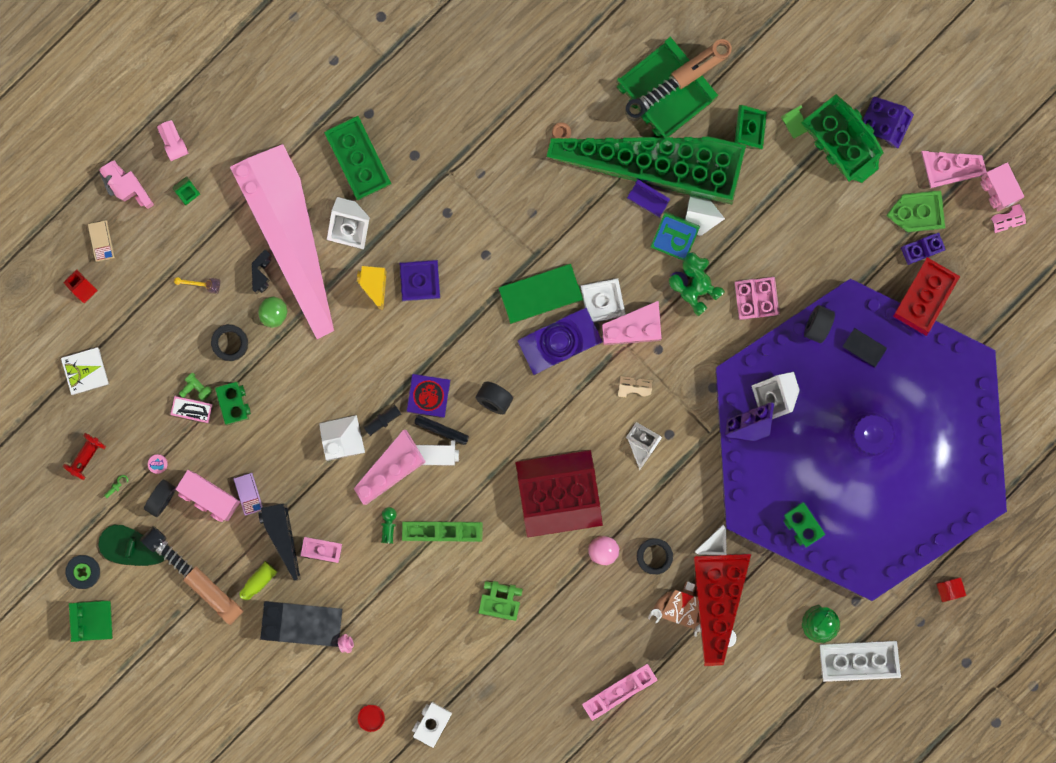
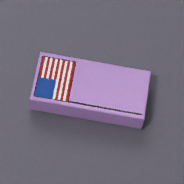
M253 473L234 478L244 514L249 515L261 511L263 506Z

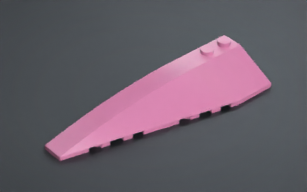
M279 145L231 166L230 168L314 335L319 339L333 332L334 327L301 179L284 145Z

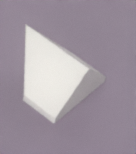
M690 195L685 220L699 225L700 229L697 235L702 236L725 218L711 200Z
M636 422L626 438L629 441L639 470L662 437Z
M722 525L694 552L703 555H726V527Z

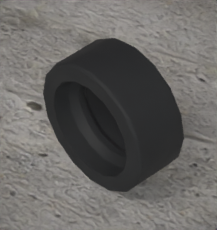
M226 324L220 326L213 333L211 347L217 357L225 361H235L245 355L248 349V338L241 328ZM226 332L236 333L241 340L239 350L233 354L222 352L218 345L220 336Z
M164 479L160 481L148 498L144 510L158 517L172 499L176 487Z
M652 538L640 545L637 551V562L644 572L658 575L670 568L673 562V552L666 541ZM658 545L665 550L666 560L661 567L652 568L645 563L644 552L649 546Z

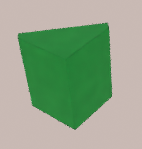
M739 105L734 143L746 145V148L762 150L767 112Z

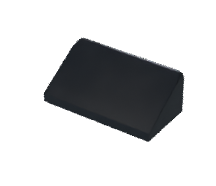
M856 328L853 329L843 345L844 349L873 367L877 366L887 350L885 346Z

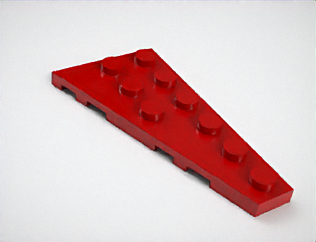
M751 554L694 557L704 666L724 665Z

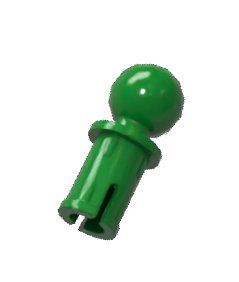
M387 507L382 511V518L385 520V523H381V526H383L381 543L393 544L394 527H396V524H392V521L396 519L397 514L392 507Z

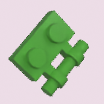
M485 581L484 589L491 590L490 596L482 594L479 613L516 621L520 602L513 601L514 595L522 596L523 589L516 588V585L510 584V586L499 584L497 581H493V583ZM497 591L507 593V599L496 597Z

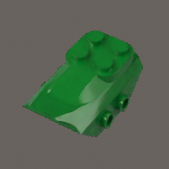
M835 94L804 119L801 124L815 140L813 142L820 151L823 150L826 153L827 161L832 166L835 165L848 182L855 180L863 183L879 170V159L884 152L873 134V128L861 120V113L856 108L852 109L850 105Z

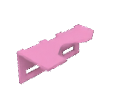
M1020 204L1011 206L1013 210L1008 214H996L991 218L994 223L995 233L1007 230L1010 226L1016 227L1026 224L1025 213Z

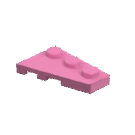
M921 151L930 189L983 176L987 173L982 155Z

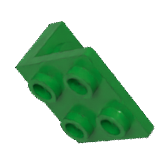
M111 601L69 603L71 642L113 638Z

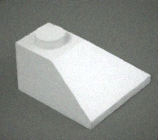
M337 197L331 212L327 240L364 249L370 220L369 216L355 201Z
M794 372L777 375L752 385L758 407L770 402L774 403L772 419L793 412L799 393Z
M357 415L319 423L327 461L365 453Z

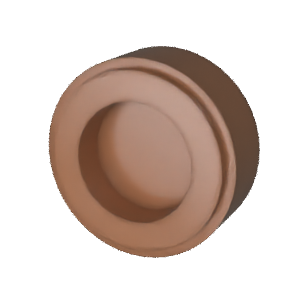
M557 123L552 129L553 138H570L571 129L566 123Z

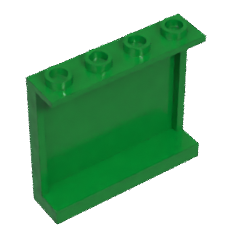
M670 36L664 41V44L624 76L618 78V85L616 87L622 95L626 93L630 98L628 102L638 97L641 98L646 96L647 92L653 91V88H657L658 84L662 85L664 80H669L672 72L690 60ZM700 76L683 89L677 87L676 91L673 90L670 92V95L664 96L665 99L662 98L659 102L654 103V106L651 105L648 112L643 114L642 120L646 124L650 123L654 128L652 131L657 138L670 137L714 102L719 95L706 79ZM633 105V106H632L634 109H637V108H638L639 111H640V108H639L638 106H636V105Z

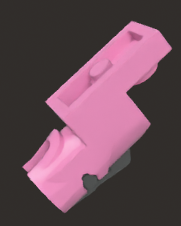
M115 160L104 165L99 170L110 196H116L126 201L137 194L138 196L135 198L141 207L145 205L149 209L154 206L132 171L125 174L126 172L118 166Z

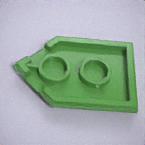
M941 190L903 194L886 216L906 232L945 229Z

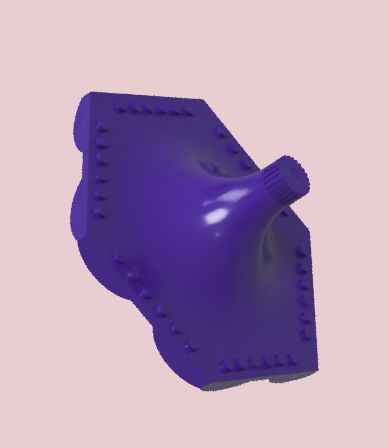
M849 279L716 367L723 500L727 530L861 597L873 601L1007 512L996 351L937 321L933 324L928 335L925 336L893 317L900 305L899 302L853 279ZM817 305L835 312L833 325L823 343H818L804 336L808 319ZM854 328L887 348L876 367L843 348L844 343ZM794 372L799 393L793 412L772 419L769 436L756 441L725 436L727 419L758 408L752 385L777 375ZM802 501L826 534L808 547H805L804 544L800 546L794 538L796 533L793 528L789 530L783 522L785 519L783 514ZM795 512L792 515L793 522L799 523L802 521L803 516L800 512ZM811 528L803 531L805 539L813 537L814 533Z

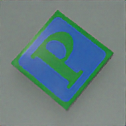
M665 212L651 248L684 260L690 253L700 226Z

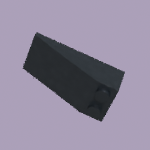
M287 504L262 507L261 512L258 513L260 524H264L268 535L293 580H301Z
M264 601L260 640L339 647L338 638H340L343 609Z

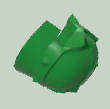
M818 604L805 612L802 618V628L804 634L810 640L816 643H826L837 636L841 621H839L838 615L832 609L821 607Z

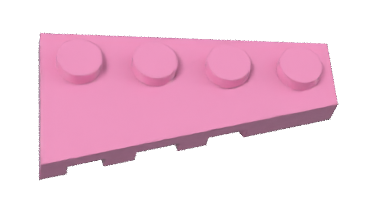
M403 430L355 486L354 490L363 505L370 503L426 462L407 430Z

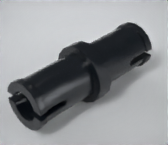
M394 404L384 413L376 415L377 418L363 427L368 435L372 436L382 427L386 428L388 423L402 414Z

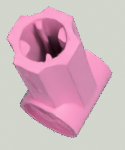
M172 120L157 126L170 161L189 154Z

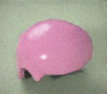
M599 536L589 544L588 554L593 562L599 565H609L618 558L619 546L614 539Z

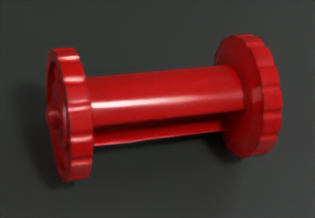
M87 433L83 435L87 441L71 465L64 463L62 466L72 476H76L83 481L86 477L82 472L97 449L106 448V445L98 441V438L92 437Z

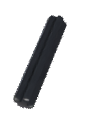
M417 415L414 421L415 425L455 440L460 444L466 445L468 442V435L421 415Z

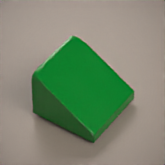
M185 177L172 187L185 206L200 195L188 177Z

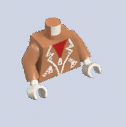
M686 581L682 592L674 590L673 592L668 591L657 600L648 619L654 615L657 617L655 623L664 618L695 629L694 636L696 637L697 632H701L697 597L693 596L696 585Z

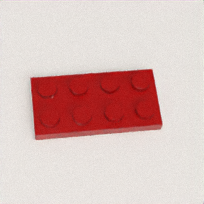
M927 257L893 317L927 336L960 276Z

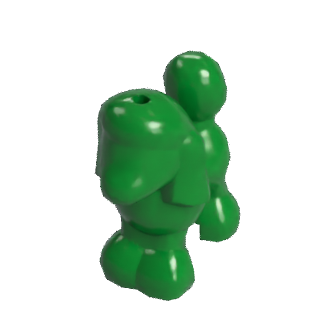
M691 252L684 258L682 267L687 276L693 277L692 284L685 287L681 277L676 274L670 276L669 284L674 291L681 294L684 301L691 305L695 315L700 316L707 309V306L703 302H698V296L708 293L714 300H717L725 291L722 287L712 286L710 277L704 272L709 265L708 258H700L696 253Z

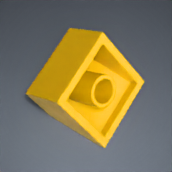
M362 266L361 271L358 270L357 282L375 305L383 310L387 271L385 268Z

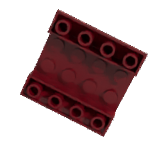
M591 450L515 462L527 538L603 526Z

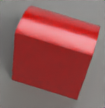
M77 269L63 282L84 304L98 291Z
M961 577L936 584L942 602L967 596Z

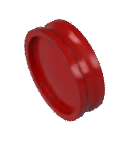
M367 705L358 714L359 726L367 732L379 730L385 722L384 712L377 705Z

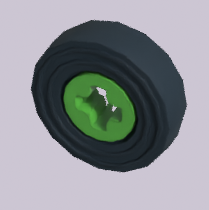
M78 555L68 562L65 575L67 581L73 587L88 589L98 582L100 567L94 558L88 555ZM84 567H86L87 569L85 572L87 573V576L83 575L80 577V572L78 571L79 568L83 569Z

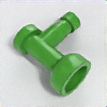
M191 373L185 379L187 384L179 392V395L185 398L186 394L195 388L199 392L198 397L203 401L213 390L209 386L204 387L195 378L196 375Z

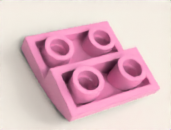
M775 277L735 282L739 320L780 315Z

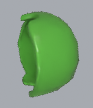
M274 296L266 298L259 306V320L264 326L270 328L282 325L287 317V306L280 298Z

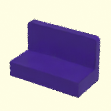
M638 179L627 197L630 201L659 218L670 202V198Z

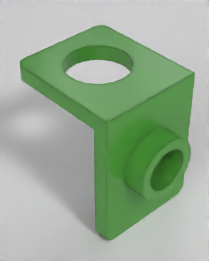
M802 105L781 116L794 139L807 132L801 124L804 120L799 109L803 108Z

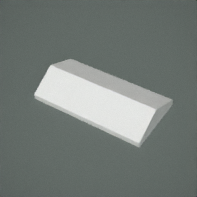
M897 641L820 645L823 682L901 678Z

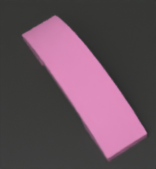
M646 664L582 705L593 721L658 679L649 665Z

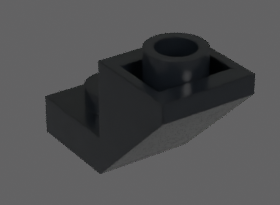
M266 250L252 262V290L256 294L259 292L263 293L269 287L268 282L270 280L260 271L261 268L265 269L271 263L270 258L272 256Z

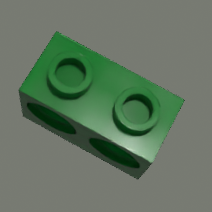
M234 382L215 388L225 425L228 426L249 420L248 415L251 414L249 404L244 402L243 396H246L243 385H240L239 382ZM229 389L236 390L235 398H227V391ZM235 407H240L241 415L234 418L232 410Z
M803 501L783 514L785 516L783 522L789 530L793 528L796 533L794 538L800 546L804 544L805 547H808L826 535ZM795 512H800L803 516L802 521L799 523H795L792 520V515ZM807 528H811L814 533L810 539L803 537V531Z

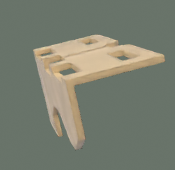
M620 376L618 397L626 398L627 394L632 392L645 397L651 395L653 380L638 379L636 381L634 380L635 378Z

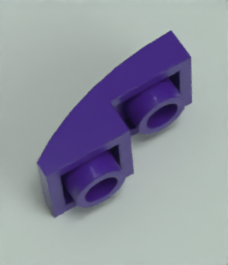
M939 233L901 247L907 265L946 250Z

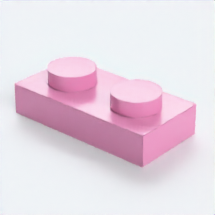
M304 537L301 556L339 563L342 544Z

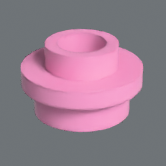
M343 634L338 638L340 651L342 653H350L354 647L352 638L348 637L347 634Z

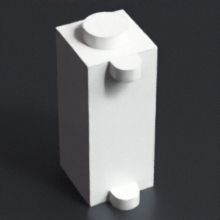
M451 440V446L416 445L426 461L423 465L455 466V462H459V450H455V440Z

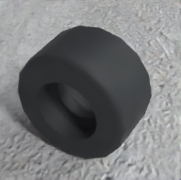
M817 305L808 319L804 336L818 343H823L833 325L835 312Z
M485 381L475 397L482 406L500 415L506 413L513 401V396L507 390L489 381Z

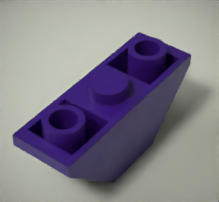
M770 402L727 419L725 436L751 441L769 436L774 403Z

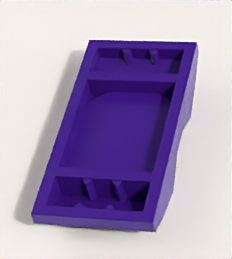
M584 308L518 340V343L533 375H536L603 343L587 308Z

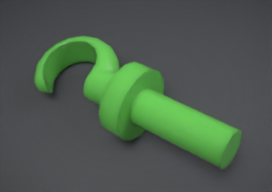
M120 475L117 478V484L113 483L111 485L112 488L104 495L106 499L115 491L118 492L120 490L121 483L119 480L124 477L127 479V483L129 482L126 475Z

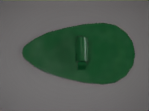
M109 526L99 537L98 546L100 553L111 562L123 565L150 566L164 561L162 555H159L156 551L152 552L140 541L143 534L127 526Z

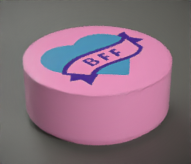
M153 455L148 461L149 470L155 474L163 473L167 469V459L162 455Z

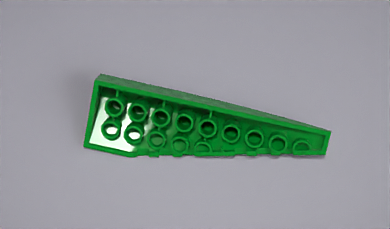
M712 137L551 138L546 157L634 182L638 179L646 185L733 205L746 145Z

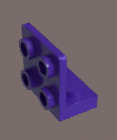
M873 97L862 121L865 124L868 123L873 128L875 137L885 140L892 147L898 149L914 114L906 106Z

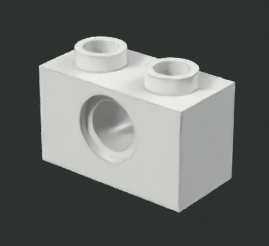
M432 702L431 705L426 704L421 713L424 715L422 721H417L412 731L415 732L414 738L434 748L452 712ZM434 719L437 723L436 728H427L426 720Z

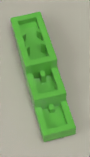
M402 522V541L482 542L483 522Z

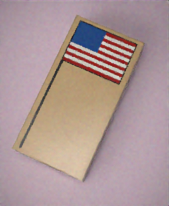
M108 221L88 224L95 261L99 262L115 258Z

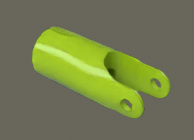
M265 561L247 580L245 587L239 593L240 598L250 600L278 573L277 570Z

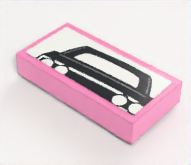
M175 396L171 415L209 423L213 404Z

